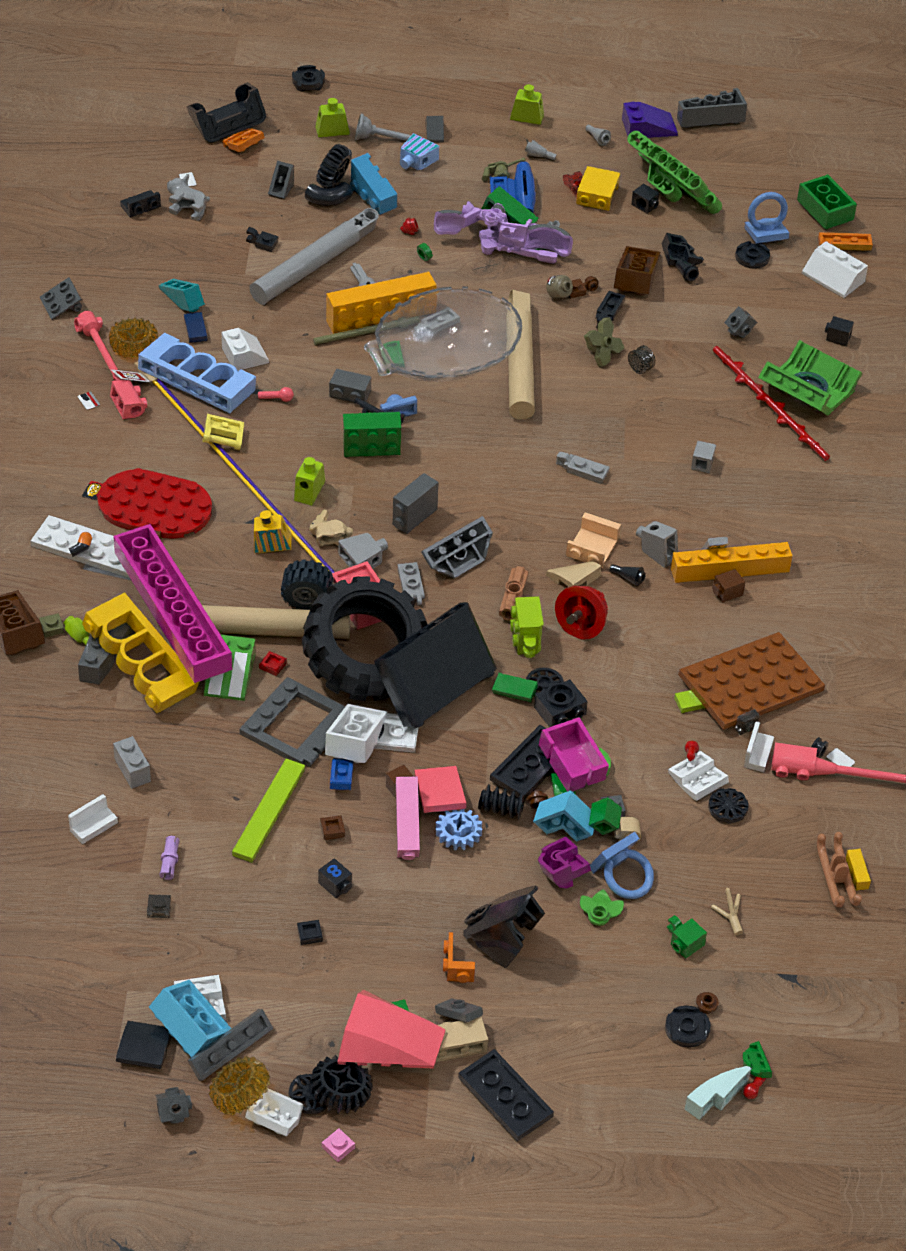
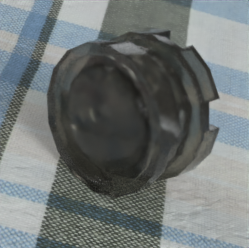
M641 345L636 350L628 353L630 367L637 374L645 373L646 370L654 368L656 364L653 352L645 345Z

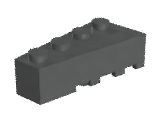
M734 88L729 93L721 91L716 96L708 94L703 99L698 97L678 101L677 120L680 126L685 128L713 124L722 125L724 123L737 124L746 121L747 103L738 88Z
M127 622L108 631L110 636L121 640L135 634ZM91 634L78 663L79 681L100 685L113 668L117 654L106 652L99 644V637L94 639Z

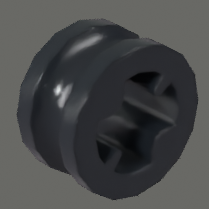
M820 737L811 746L812 748H817L816 757L818 758L824 755L829 744L827 741L822 742Z

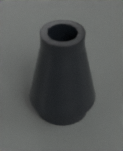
M679 259L676 262V267L685 280L694 281L698 277L699 270L696 265L684 259Z

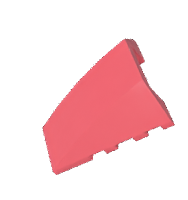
M362 990L357 994L349 1016L337 1064L346 1065V1062H357V1065L367 1066V1063H379L385 1067H390L391 1064H402V1067L434 1069L446 1029L366 990Z

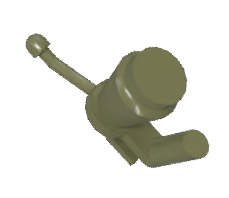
M521 158L509 164L504 161L490 163L484 169L482 181H487L492 173H494V177L507 176V178H510L508 167L519 162H526V159Z

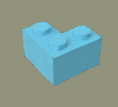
M571 790L539 802L533 822L546 834L563 829L577 842L592 836L594 828L589 826L591 809Z

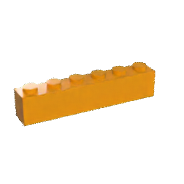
M788 542L673 552L671 571L675 583L715 579L716 575L734 569L737 570L741 577L790 572L792 553Z

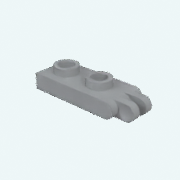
M417 562L398 564L397 570L402 592L405 590L417 600L418 606L422 605V599H425Z

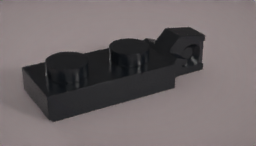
M608 291L596 312L597 329L598 323L603 318L610 317L611 321L614 320L625 302V295Z

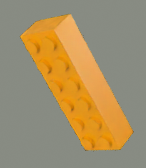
M430 272L326 293V321L332 333L335 334L395 321L396 318L400 317L408 318L436 313L437 285Z

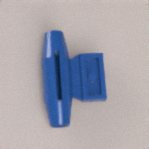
M520 162L517 164L514 180L507 178V176L490 177L491 193L500 186L534 213L536 202L535 179L529 163Z

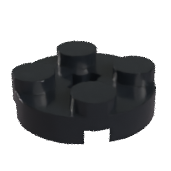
M303 65L298 67L297 71L292 72V82L297 87V90L301 92L305 90H321L325 83V73L321 68L320 70L316 69V66Z

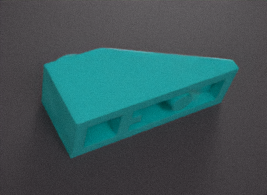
M171 279L158 285L159 289L182 310L195 312L199 310L200 306L205 305L199 284Z

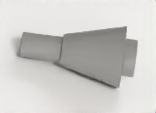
M587 125L585 128L601 146L606 145L611 139V132L609 130L594 128L591 125Z
M534 140L528 142L525 149L528 152L527 156L546 157L554 161L557 154L547 151V149Z

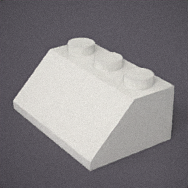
M824 242L815 249L802 270V274L845 298L865 282L868 265L832 244Z

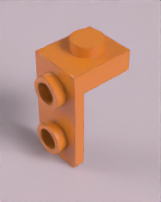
M449 932L448 940H444L443 954H448V959L443 958V972H447V981L460 983L474 982L475 962L453 961V932Z

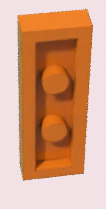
M819 232L818 235L819 246L824 242H828L840 250L861 251L872 250L873 246L871 234Z

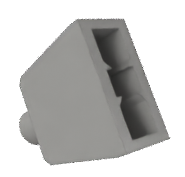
M657 521L652 522L646 527L640 526L636 531V536L642 539L643 552L666 568L672 563L673 552H678L677 529Z
M364 533L339 540L338 554L348 567L368 561L372 569L382 563V551L388 549V543L384 538L375 541L369 533Z

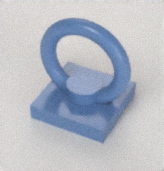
M766 192L752 201L748 209L749 221L745 222L744 228L756 243L789 239V231L782 224L788 211L785 198L776 192ZM767 199H774L780 203L781 211L777 218L756 220L755 210L761 202Z
M636 832L601 852L590 864L593 874L604 867V877L607 885L616 895L625 899H637L646 895L654 881L653 868L648 859L641 853L630 849L640 839ZM628 858L639 862L645 871V882L637 890L623 889L616 883L613 877V868Z

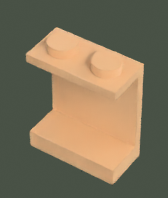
M585 512L582 516L580 531L574 541L569 540L567 542L566 556L582 562H596L603 568L620 538L621 524Z

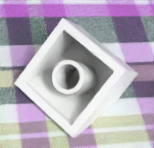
M240 328L221 332L222 349L229 363L236 367L237 371L269 363V359L257 337Z

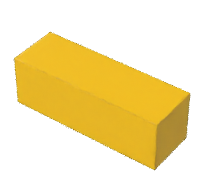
M861 849L847 850L846 861L855 890L869 889L871 880Z

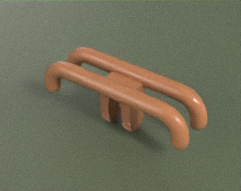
M836 832L834 835L835 853L830 863L825 846L826 836L821 833L817 837V851L833 904L837 908L844 905L845 898L839 895L836 883H844L851 904L853 906L860 905L862 896L856 894L842 847L843 834Z

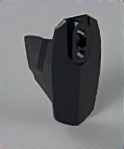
M535 885L510 892L489 904L475 909L464 920L468 927L463 930V936L466 939L472 938L478 948L502 967L507 968L522 949L523 943L521 941L525 939L515 928L513 921L521 928L525 927L528 930H532L545 914L533 897L538 887Z

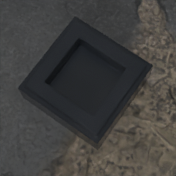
M319 920L297 923L301 945L323 942Z

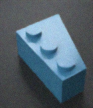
M366 153L351 160L350 186L372 209H375L381 215L397 208V193L386 177H381L378 173L379 167L377 165L373 166L369 160L371 156L369 153Z

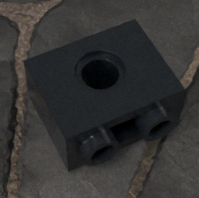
M571 679L562 683H554L546 690L536 693L534 708L546 724L552 727L578 717L582 718L586 715L588 701Z

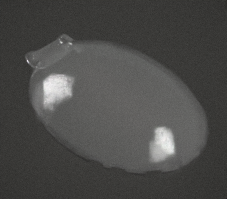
M462 286V289L452 290L451 287L437 288L411 296L408 301L404 303L399 302L393 310L387 311L380 319L375 330L376 340L367 342L364 345V349L372 357L380 376L396 373L407 378L427 382L459 380L484 372L507 358L520 341L522 320L518 311L510 302L503 297L499 299L493 296V292L480 288L479 291L468 290V287Z

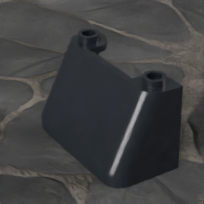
M248 82L238 86L235 89L237 101L207 113L204 106L200 103L186 106L190 117L203 138L208 142H215L264 122L266 111L256 87Z

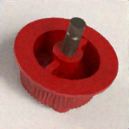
M571 586L564 589L558 595L555 602V615L560 626L569 635L578 639H591L603 630L606 623L608 605L601 591H597V589L595 590V588L593 589V587Z

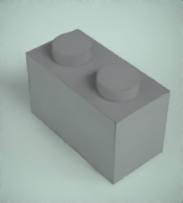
M131 736L113 743L115 761L131 789L151 782L150 765L134 737Z

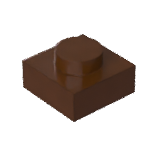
M341 815L320 818L324 840L345 837Z

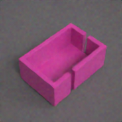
M579 717L542 730L539 746L546 758H550L549 763L567 792L584 788L586 783L589 786L605 780L609 764Z

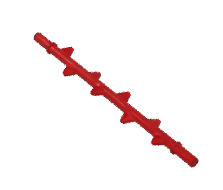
M718 346L713 348L712 351L722 362L738 375L735 378V382L746 383L757 394L756 399L764 401L779 416L776 421L778 424H788L800 436L798 440L806 442L811 447V450L815 451L824 461L830 458V455L820 446L819 442H816L804 431L805 426L797 424L783 410L785 403L775 402L762 390V384L755 383L741 369L744 365L743 362L733 361Z

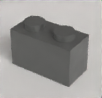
M336 369L329 382V397L354 402L359 397V399L367 401L371 392L372 377Z

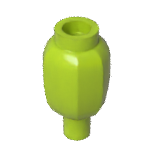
M69 616L64 621L66 632L76 642L86 645L90 633L85 631L82 625L83 621L78 617Z

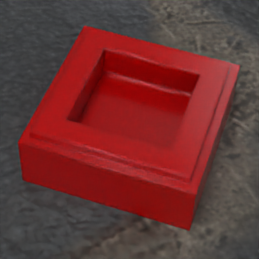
M269 651L259 663V669L277 676L287 664V658Z

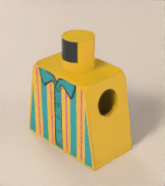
M265 510L260 513V517L254 518V553L291 550L292 534L282 515H272L270 511Z

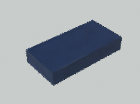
M202 312L184 314L189 343L208 341Z

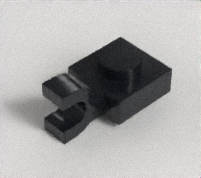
M249 227L246 231L247 234H250L246 238V242L255 243L257 248L272 252L278 243L279 236L264 231L258 234L257 230Z

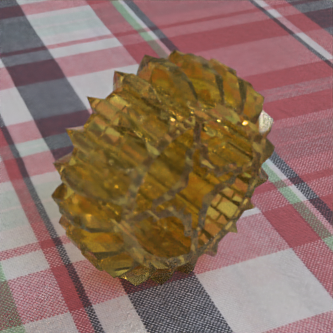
M128 317L127 320L121 319L120 323L115 322V326H112L109 331V344L113 352H117L118 356L123 355L124 358L131 357L133 359V357H138L144 349L158 339L157 328L149 320L144 321L143 318L137 319L135 317L130 319Z
M245 1056L243 1059L238 1057L235 1062L230 1061L229 1065L223 1066L220 1072H216L217 1077L211 1080L212 1084L209 1086V1096L214 1106L224 1114L230 1113L234 1115L236 1112L241 1114L244 1109L249 1111L250 1106L256 1105L259 1099H263L262 1094L268 1091L267 1087L271 1084L269 1072L265 1065L255 1057L249 1058Z

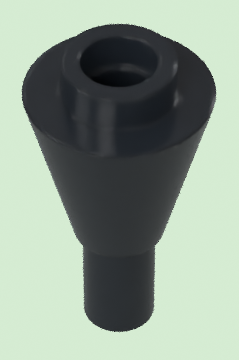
M614 564L610 566V572L620 574L636 586L645 580L646 573L643 567H621Z

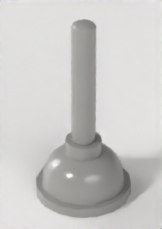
M361 113L357 124L355 140L366 139L369 135L377 134L407 141L411 135L377 128L376 125H372L368 117Z

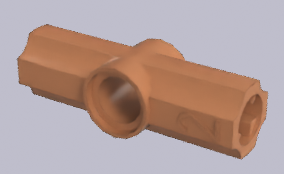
M517 566L512 568L509 580L505 585V593L499 610V616L504 620L510 621L513 619L511 617V606H515V598L523 596L528 578V571L524 567Z

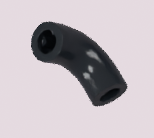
M341 182L336 187L330 189L310 184L305 191L306 200L322 206L338 205L353 195L351 186L346 182Z

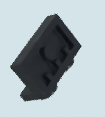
M152 190L121 200L120 206L131 218L161 207L160 193H153Z

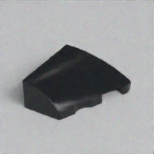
M666 233L661 244L668 265L676 266V262L679 259H684L694 265L703 262V257H698L693 253L695 249L687 243L683 236Z

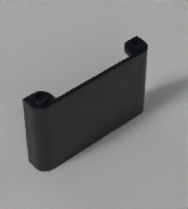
M468 602L458 603L374 660L403 727L413 728L422 726L426 719L483 679L493 676L495 674L494 671L497 669Z

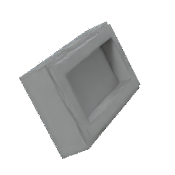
M709 538L701 550L726 548L728 538Z

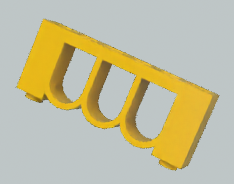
M125 592L86 612L82 622L85 631L90 633L94 639L99 637V644L106 652L117 654V666L124 673L135 675L133 679L134 686L141 694L146 695L144 699L147 705L153 708L156 713L165 710L196 692L199 682H193L175 651ZM125 622L135 632L134 635L122 640L115 639L108 633V631ZM145 643L153 653V655L139 661L130 659L125 652ZM159 664H162L171 674L169 677L158 682L150 681L143 675L144 672Z

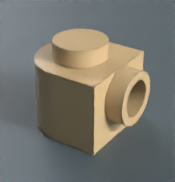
M621 817L619 829L614 831V838H618L619 842L633 832H636L641 839L639 820L634 817Z

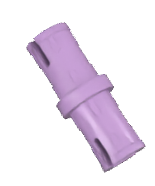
M175 836L166 837L165 849L161 854L162 867L160 877H164V880L174 878L175 864L179 858L177 850L180 842L178 837L175 839Z

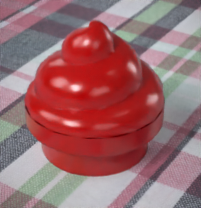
M407 218L403 222V226L400 227L402 232L409 235H414L415 232L419 231L415 218Z

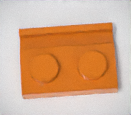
M248 128L228 137L222 142L224 147L228 146L229 149L236 152H243L247 147L257 144L265 137L262 131Z

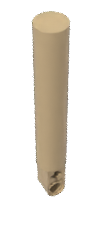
M511 290L508 298L507 315L509 412L516 419H528L535 412L530 294Z
M202 605L221 634L303 637V627L310 611ZM351 615L339 619L332 625L334 639L350 638Z

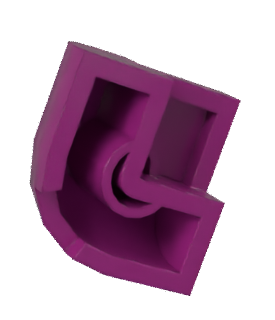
M567 837L561 838L542 848V853L538 857V863L543 873L560 888L573 887V879L591 871L590 863L578 854L577 846Z

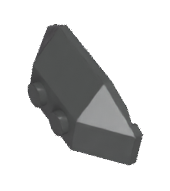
M482 516L424 549L421 553L431 569L454 579L485 561L493 532Z

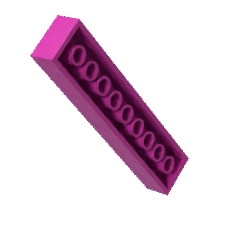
M151 524L113 536L114 550L117 558L193 682L196 683L233 670L232 652Z

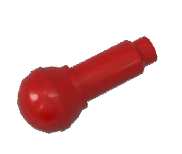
M693 740L685 744V751L689 761H693L695 754L699 751L698 743Z
M756 1077L753 1082L746 1084L743 1087L744 1096L747 1099H755L758 1096L759 1088L766 1078Z

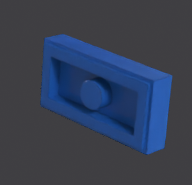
M332 759L330 789L351 790L352 760Z

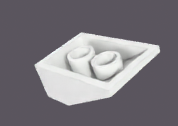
M347 704L326 732L325 755L333 756L336 759L343 758L356 763H365L373 752L387 712Z

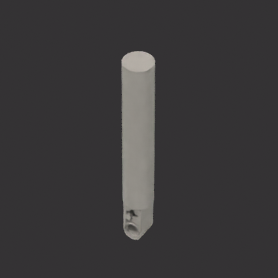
M372 208L365 209L250 284V293L254 300L261 305L266 304L357 243L362 237L375 229L379 217L378 212Z

